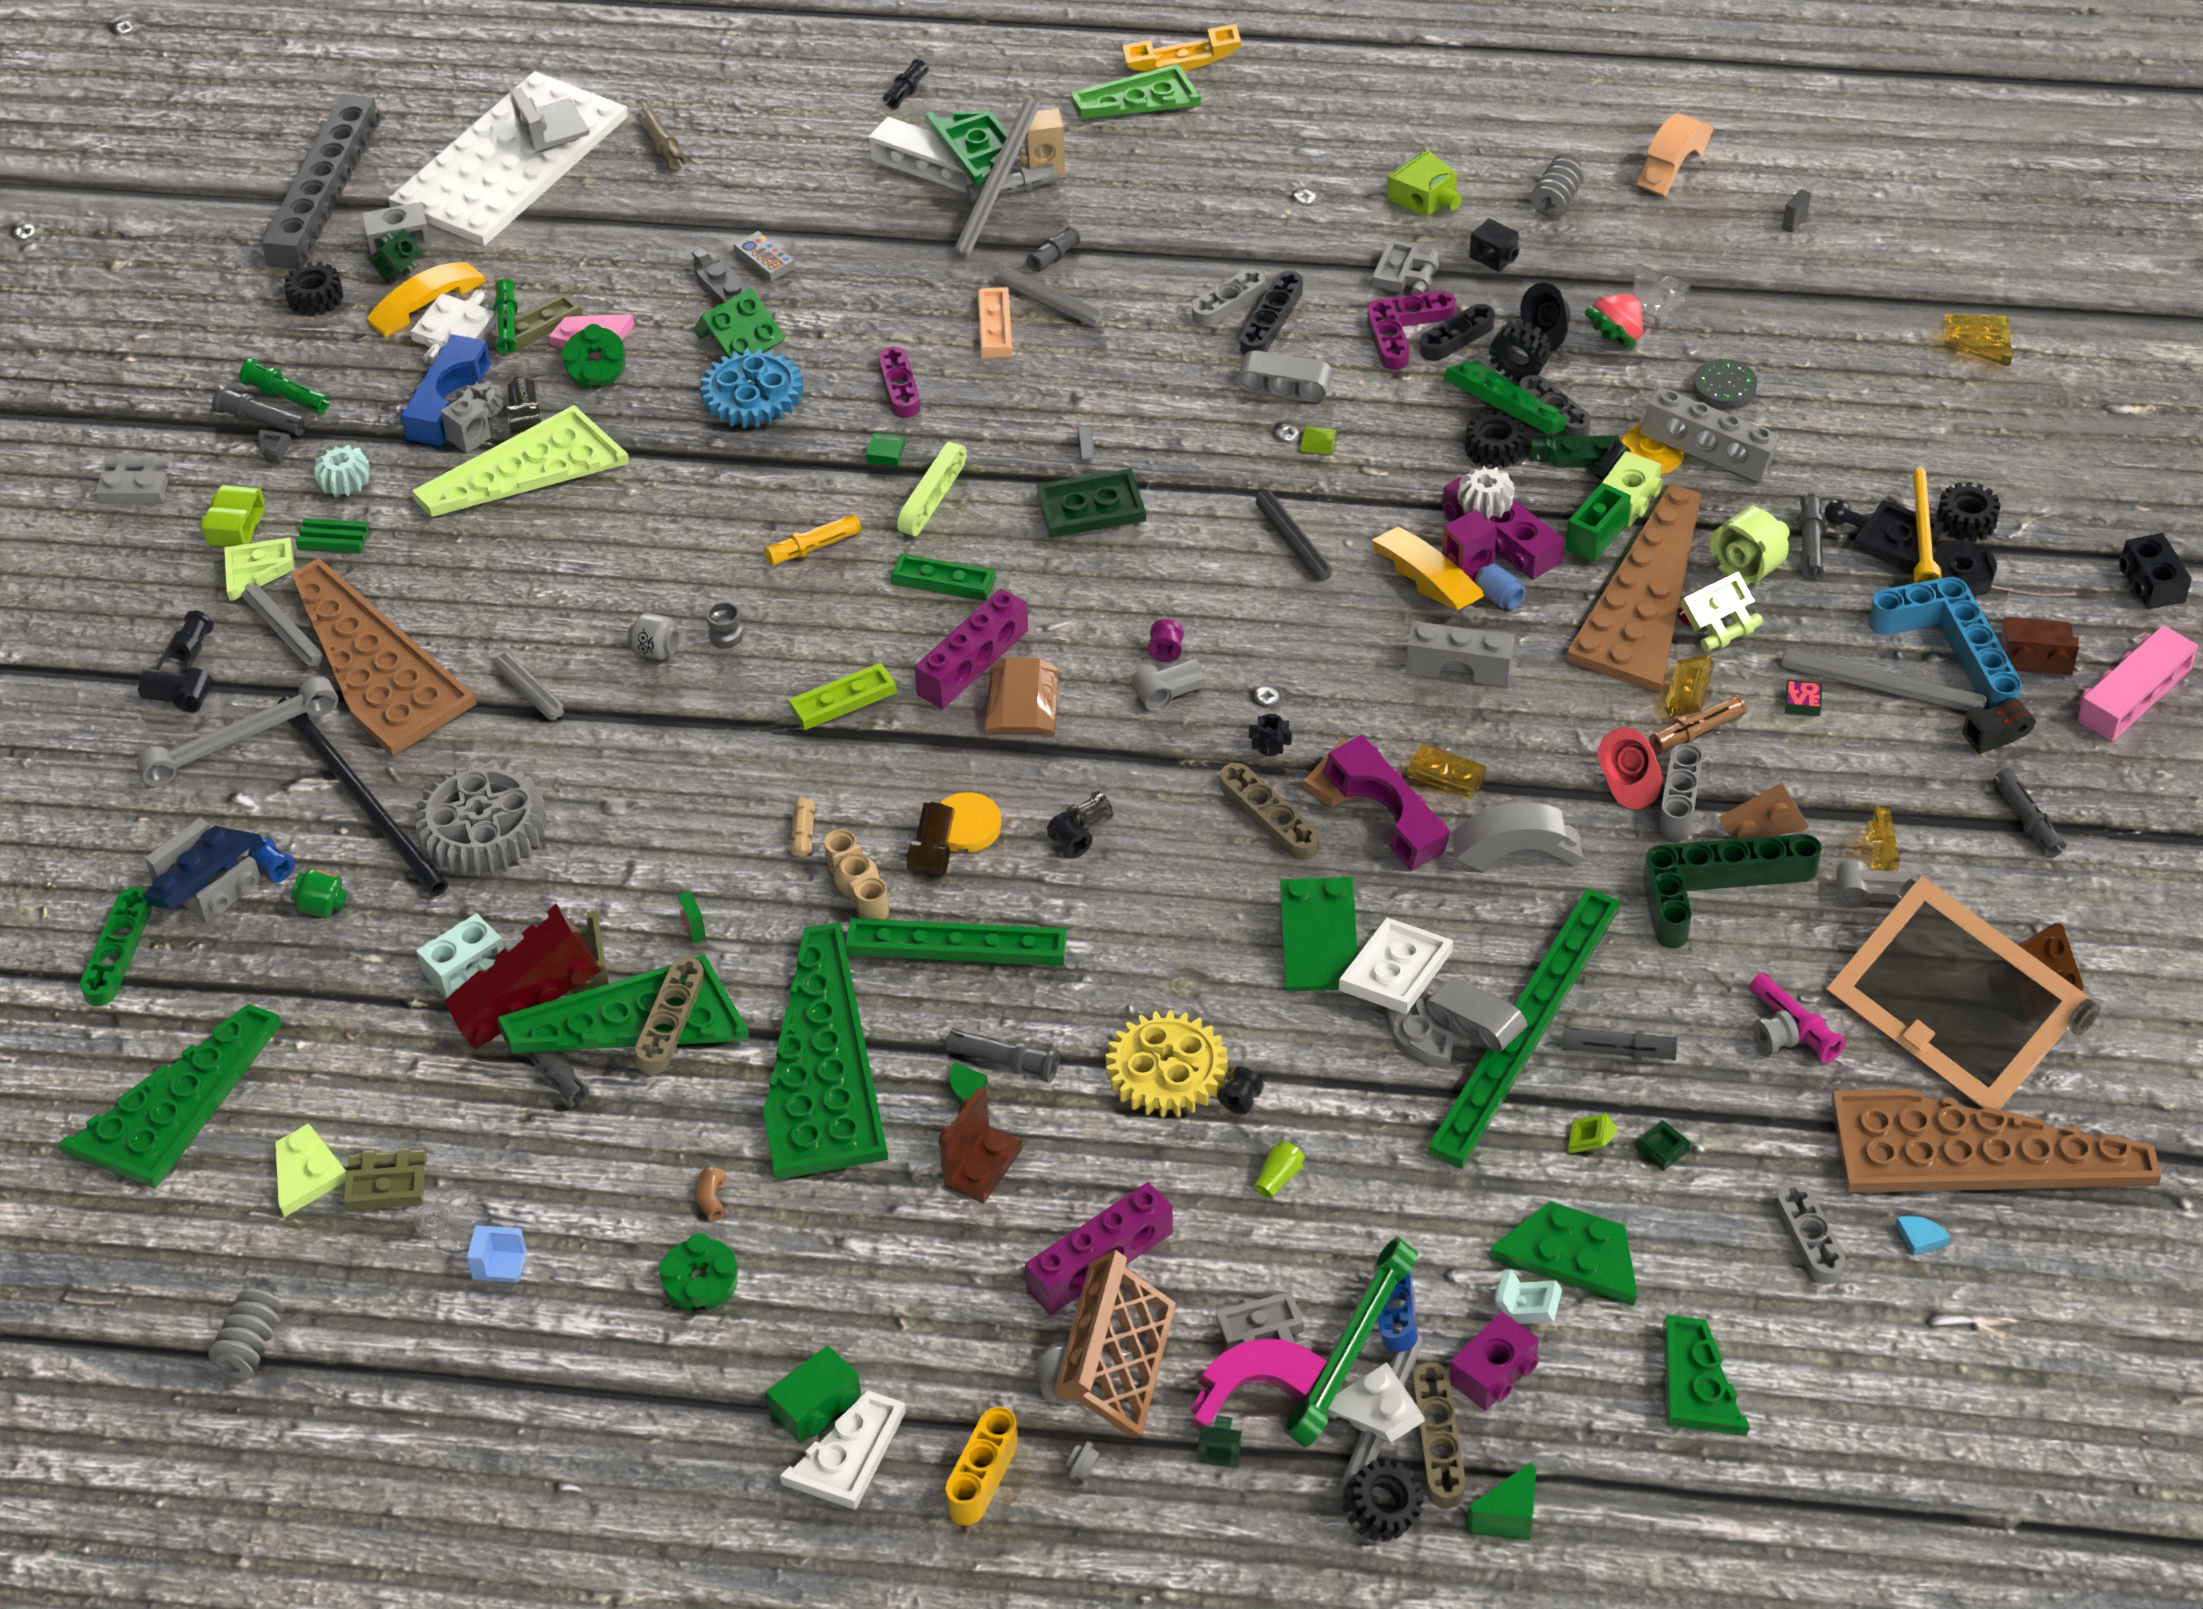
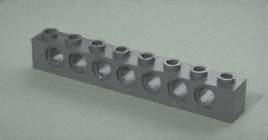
M341 94L261 242L267 266L297 269L296 266L300 264L304 266L306 260L312 256L313 247L317 239L321 238L327 220L331 219L337 201L341 200L347 182L351 181L354 168L361 162L365 147L370 144L375 128H378L380 125L381 114L376 108L374 97Z

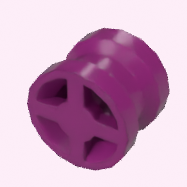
M1161 619L1152 624L1148 652L1154 659L1162 662H1171L1180 657L1182 652L1181 642L1184 637V629L1181 624L1171 619Z

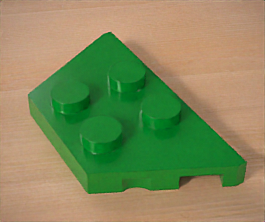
M991 110L975 112L953 111V117L935 118V112L925 113L927 125L972 183L978 186L988 178L1009 134Z
M1550 1201L1492 1245L1490 1259L1635 1306L1637 1287L1626 1229L1623 1224Z

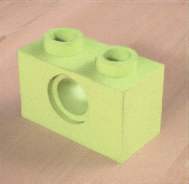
M1625 451L1602 483L1631 495L1627 527H1631L1638 516L1642 517L1645 514L1650 499L1659 495L1663 479L1660 478V463Z

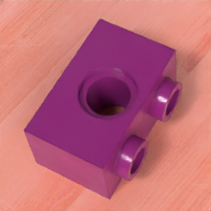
M1475 510L1445 524L1443 527L1442 554L1458 566L1474 583L1479 570L1484 566L1493 564L1495 561L1497 531L1494 524L1490 520H1486Z
M1501 1311L1450 1361L1449 1377L1451 1386L1487 1411L1496 1401L1502 1402L1507 1398L1513 1389L1514 1383L1522 1375L1527 1377L1534 1371L1539 1362V1357L1537 1356L1539 1338ZM1492 1362H1499V1363H1502V1364L1497 1365V1364H1493Z

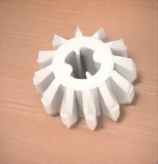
M1483 465L1479 471L1471 468L1469 474L1462 475L1458 489L1459 504L1463 507L1464 513L1477 510L1487 520L1493 515L1501 518L1503 512L1510 511L1515 488L1513 482L1509 479L1508 473H1499L1498 467L1488 470Z

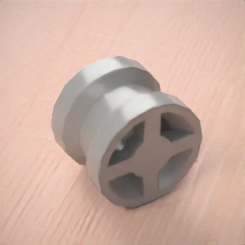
M1785 1010L1776 1012L1771 1019L1763 1017L1754 1022L1756 1040L1762 1051L1767 1055L1777 1053L1782 1046L1791 1048L1799 1043L1797 1025L1792 1016Z

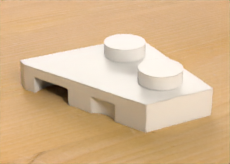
M1388 1363L1383 1364L1337 1393L1326 1412L1334 1420L1337 1416L1349 1420L1354 1428L1364 1432H1374L1376 1437L1388 1442H1393L1426 1421Z

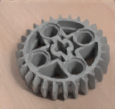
M482 763L480 769H472L470 765H468L467 771L461 773L455 769L454 776L450 778L442 775L441 784L432 782V792L424 791L423 800L417 802L418 811L415 812V829L424 853H427L430 861H436L439 868H444L448 865L451 873H455L459 868L464 876H467L470 870L476 871L478 876H480L482 870H490L494 875L495 868L500 866L508 870V863L513 861L520 864V855L531 856V847H539V838L545 836L544 827L547 825V817L541 791L538 786L534 785L531 777L525 778L522 771L513 773L511 766L500 770L497 763L494 764L492 769L486 768L485 764Z

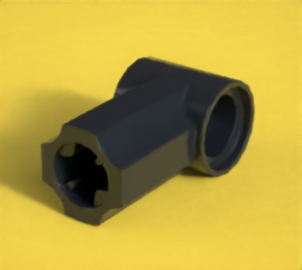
M196 667L187 668L183 674L143 669L139 677L138 692L140 698L173 702L182 711L195 713L200 710L213 685V679L206 671Z

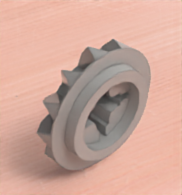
M476 381L475 385H464L463 391L456 392V400L466 395L485 408L487 418L498 414L506 403L505 392H502L500 385H492L490 381H486L484 384H479Z

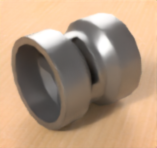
M728 601L712 604L706 612L710 642L714 646L723 649L737 646L743 638L739 608L736 604Z

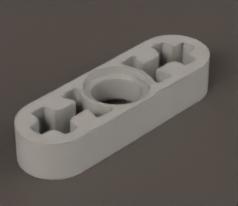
M1258 269L1243 270L1198 297L1192 303L1193 321L1200 326H1212L1259 298L1265 293V274ZM1226 295H1232V296H1235L1236 298H1235V299H1223L1222 297H1223V296H1226Z
M1788 1183L1784 1185L1779 1191L1776 1209L1809 1276L1821 1284L1836 1283L1843 1275L1845 1256L1819 1204L1807 1186L1801 1183ZM1789 1199H1794L1796 1203H1802L1800 1210L1801 1215L1799 1217V1210L1794 1202H1788ZM1805 1227H1813L1821 1233V1237L1807 1239L1800 1233V1230ZM1821 1250H1823L1822 1257L1825 1260L1826 1264H1819ZM1833 1264V1268L1827 1267V1265Z

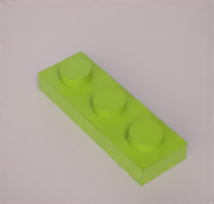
M880 662L789 699V707L805 731L897 693L895 681Z

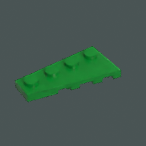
M1478 360L1467 363L1462 362L1459 365L1447 367L1443 377L1445 381L1548 435L1563 431L1568 419L1558 413L1559 410L1557 408L1544 404Z

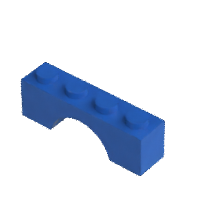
M452 334L445 346L440 348L437 359L427 369L426 376L420 386L415 388L413 397L407 407H404L401 411L400 423L404 427L407 440L442 446L446 435L440 411L450 405L449 401L445 400V397L454 390L464 387V385H475L476 381L478 383L481 382L491 365L486 340Z

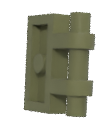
M409 1146L398 1147L397 1151L378 1153L376 1149L363 1150V1154L348 1155L349 1171H346L343 1201L346 1211L423 1205L425 1172L422 1164L427 1163L426 1149L411 1150Z

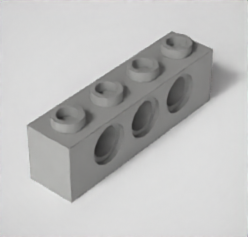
M1659 387L1651 399L1640 434L1758 482H1761L1770 467L1780 438L1779 434L1771 432L1765 427L1754 425L1739 419L1735 415L1724 413L1709 407L1703 402L1694 401L1673 390H1667Z

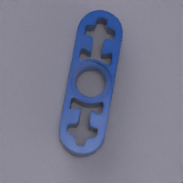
M1411 1271L1396 1284L1378 1317L1383 1345L1392 1352L1407 1351L1418 1340ZM1394 1300L1406 1301L1398 1308L1386 1307L1388 1303ZM1401 1323V1333L1396 1334L1394 1324Z

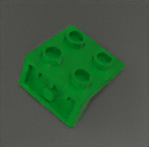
M752 288L702 314L693 329L700 340L708 335L712 338L714 337L729 359L733 358V351H736L739 355H744L745 349L748 348L751 354H755L756 350L761 348L762 353L782 343L785 339L784 334Z

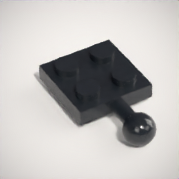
M1834 499L1826 505L1824 515L1830 524L1838 526L1848 523L1862 529L1855 538L1853 549L1913 572L1919 563L1916 512L1885 500L1881 501L1871 517L1852 511L1849 504L1841 499ZM1930 518L1933 547L1943 532L1944 523Z

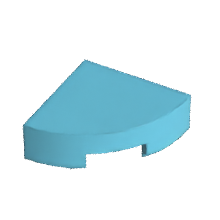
M1917 1216L1897 1218L1896 1227L1913 1256L1949 1246L1951 1237L1937 1223Z

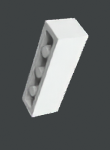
M887 117L869 136L871 160L965 193H967L966 185L973 184L934 132Z

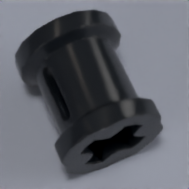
M1062 812L1053 817L1047 826V835L1052 840H1057L1064 847L1065 854L1070 858L1080 857L1092 844V834L1085 829L1082 830L1074 822V816L1069 812Z

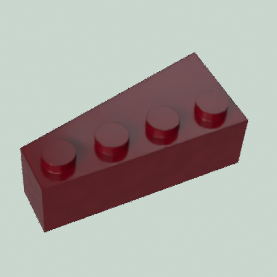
M557 903L546 911L549 917L539 926L532 923L522 932L524 939L511 950L504 948L494 956L493 966L487 971H477L444 1000L459 1031L474 1049L490 1042L494 1037L501 1034L498 1029L497 1017L556 1000L601 972L586 941Z

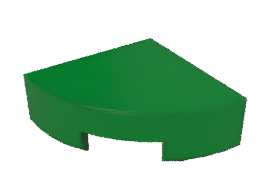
M955 1062L950 1071V1086L956 1101L961 1105L967 1097H972L978 1087L985 1089L988 1079L986 1075Z

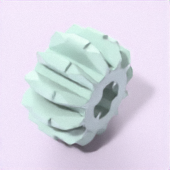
M349 444L343 448H338L335 445L334 450H323V456L315 458L314 476L324 494L333 493L335 498L340 494H346L349 497L350 492H361V486L369 484L370 466L360 448L351 449Z

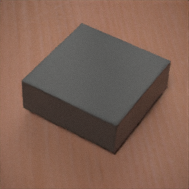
M1803 189L1799 190L1785 205L1783 229L1793 232L1808 217L1810 192Z

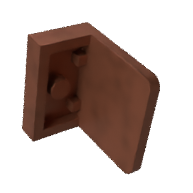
M2005 617L2002 622V648L2015 671L2072 676L2079 650V637H2073L2072 625L2070 623L2020 617Z

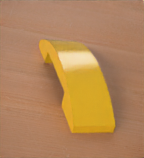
M1233 24L1208 29L1209 39L1153 49L1151 40L1123 45L1127 68L1149 72L1179 64L1183 71L1206 66L1228 56L1241 47L1237 26Z
M449 263L433 267L415 275L390 292L367 317V322L384 337H387L411 324L409 314L437 299L441 293L446 294L454 289L457 293L463 295L485 283L486 279L468 263Z

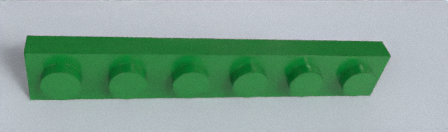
M850 918L845 947L847 955L1064 966L1067 928Z

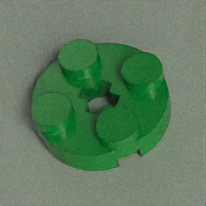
M589 324L585 329L572 335L561 352L567 374L575 383L583 387L598 384L600 387L613 383L621 376L626 365V351L620 337L612 330L602 328L598 324ZM600 352L601 360L598 362L594 359L590 362L587 361L591 353Z
M693 1234L687 1241L679 1243L665 1255L659 1264L664 1295L673 1305L684 1310L693 1311L692 1306H705L706 1310L716 1308L725 1303L737 1288L739 1272L733 1251L724 1243L715 1239H709L705 1234ZM695 1270H706L707 1277L697 1276L694 1279L691 1278L692 1272Z

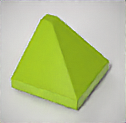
M1305 426L1300 451L1332 455L1337 430Z
M1607 1113L1572 1120L1568 1145L1569 1153L1605 1147L1617 1133V1126Z

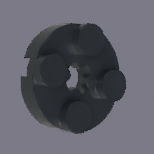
M1950 540L1938 545L1937 551L1933 553V561L1941 568V578L1955 577L1963 580L1973 596L1985 595L1990 592L1996 576L1997 562L1989 550L1984 548V552L1974 548V542L1967 540ZM1962 566L1964 570L1957 569L1956 567Z

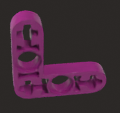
M1436 291L1378 299L1369 303L1367 323L1382 365L1391 370L1405 368L1409 363V345L1403 327L1448 320L1456 314V297L1450 292ZM1407 308H1415V309H1418L1419 311H1417V312H1407V311H1405V309H1407ZM1380 314H1382L1383 317H1386V319H1385V320H1381V315H1380ZM1384 332H1391L1396 335L1386 337L1381 334ZM1395 348L1396 355H1394V353L1391 352V349Z

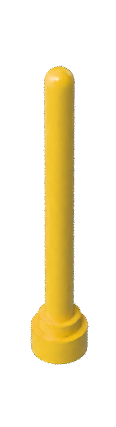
M1916 468L1913 471L1919 563L1913 570L1914 583L1941 578V568L1933 561L1926 471L1923 468Z

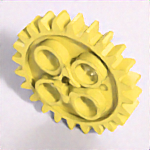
M1169 1010L1166 1018H1161L1158 1012L1154 1011L1153 1020L1148 1021L1144 1016L1140 1015L1138 1026L1131 1022H1126V1033L1116 1031V1042H1109V1053L1106 1054L1107 1080H1111V1090L1113 1092L1120 1091L1121 1102L1131 1099V1108L1133 1110L1141 1105H1145L1146 1115H1150L1154 1108L1159 1109L1161 1117L1164 1118L1167 1110L1173 1109L1175 1115L1179 1117L1182 1107L1186 1106L1189 1111L1194 1113L1195 1102L1198 1101L1202 1105L1207 1106L1208 1094L1217 1097L1218 1085L1225 1083V1073H1228L1227 1049L1222 1047L1221 1035L1213 1036L1212 1025L1202 1029L1201 1018H1197L1190 1023L1188 1022V1013L1186 1012L1179 1019H1174L1172 1010Z

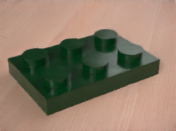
M1132 468L1036 484V494L1050 538L1146 521V510Z

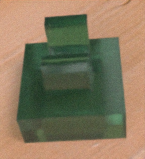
M1216 1415L1214 1427L1201 1425L1199 1463L1239 1468L1242 1431L1231 1429L1233 1417Z

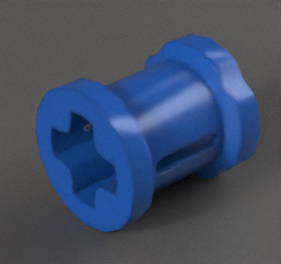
M262 838L266 845L257 852L250 848L247 857L251 856L255 859L257 867L267 872L268 878L272 882H282L294 870V857L279 851L274 841L270 838Z

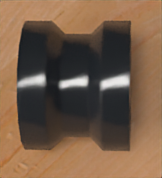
M1234 1067L1227 1077L1228 1083L1222 1084L1219 1088L1217 1097L1220 1103L1231 1112L1247 1114L1254 1105L1253 1098L1259 1097L1262 1093L1264 1083L1252 1070L1245 1067Z

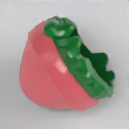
M1614 294L1605 298L1600 297L1592 306L1587 307L1585 310V316L1589 318L1590 322H1593V329L1596 331L1601 330L1603 339H1617L1624 348H1635L1637 340L1644 333L1641 304L1632 295Z

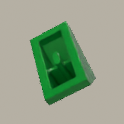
M1530 1462L1469 1505L1466 1529L1471 1534L1530 1540L1536 1467Z

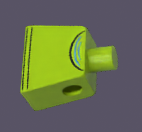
M1427 149L1388 175L1387 200L1425 216L1431 215L1442 206L1455 211L1462 202V195L1456 192V172Z

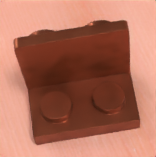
M978 1087L971 1098L967 1097L963 1101L954 1122L951 1125H946L940 1134L938 1144L941 1146V1168L943 1169L944 1186L984 1204L1023 1150L1022 1140L989 1126L987 1093L985 1089Z

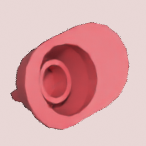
M1621 727L1611 730L1603 737L1598 748L1599 764L1611 793L1616 801L1626 808L1635 810L1646 808L1656 801L1661 792L1663 782L1654 749L1644 735L1633 728Z

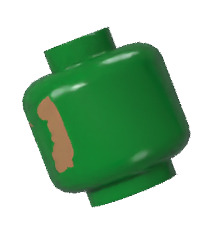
M312 867L305 874L301 872L298 874L291 893V899L295 900L296 908L300 912L327 919L333 914L334 910H342L348 891L342 889L343 882L340 876Z

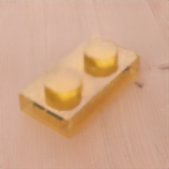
M1709 654L1678 660L1664 707L1670 718L1690 715L1702 710L1715 664Z
M1422 744L1408 766V777L1472 799L1486 776L1487 766Z
M1875 806L1873 821H1867L1866 826L1867 841L1873 842L1874 845L1871 852L1872 868L1883 871H1898L1900 857L1890 806Z

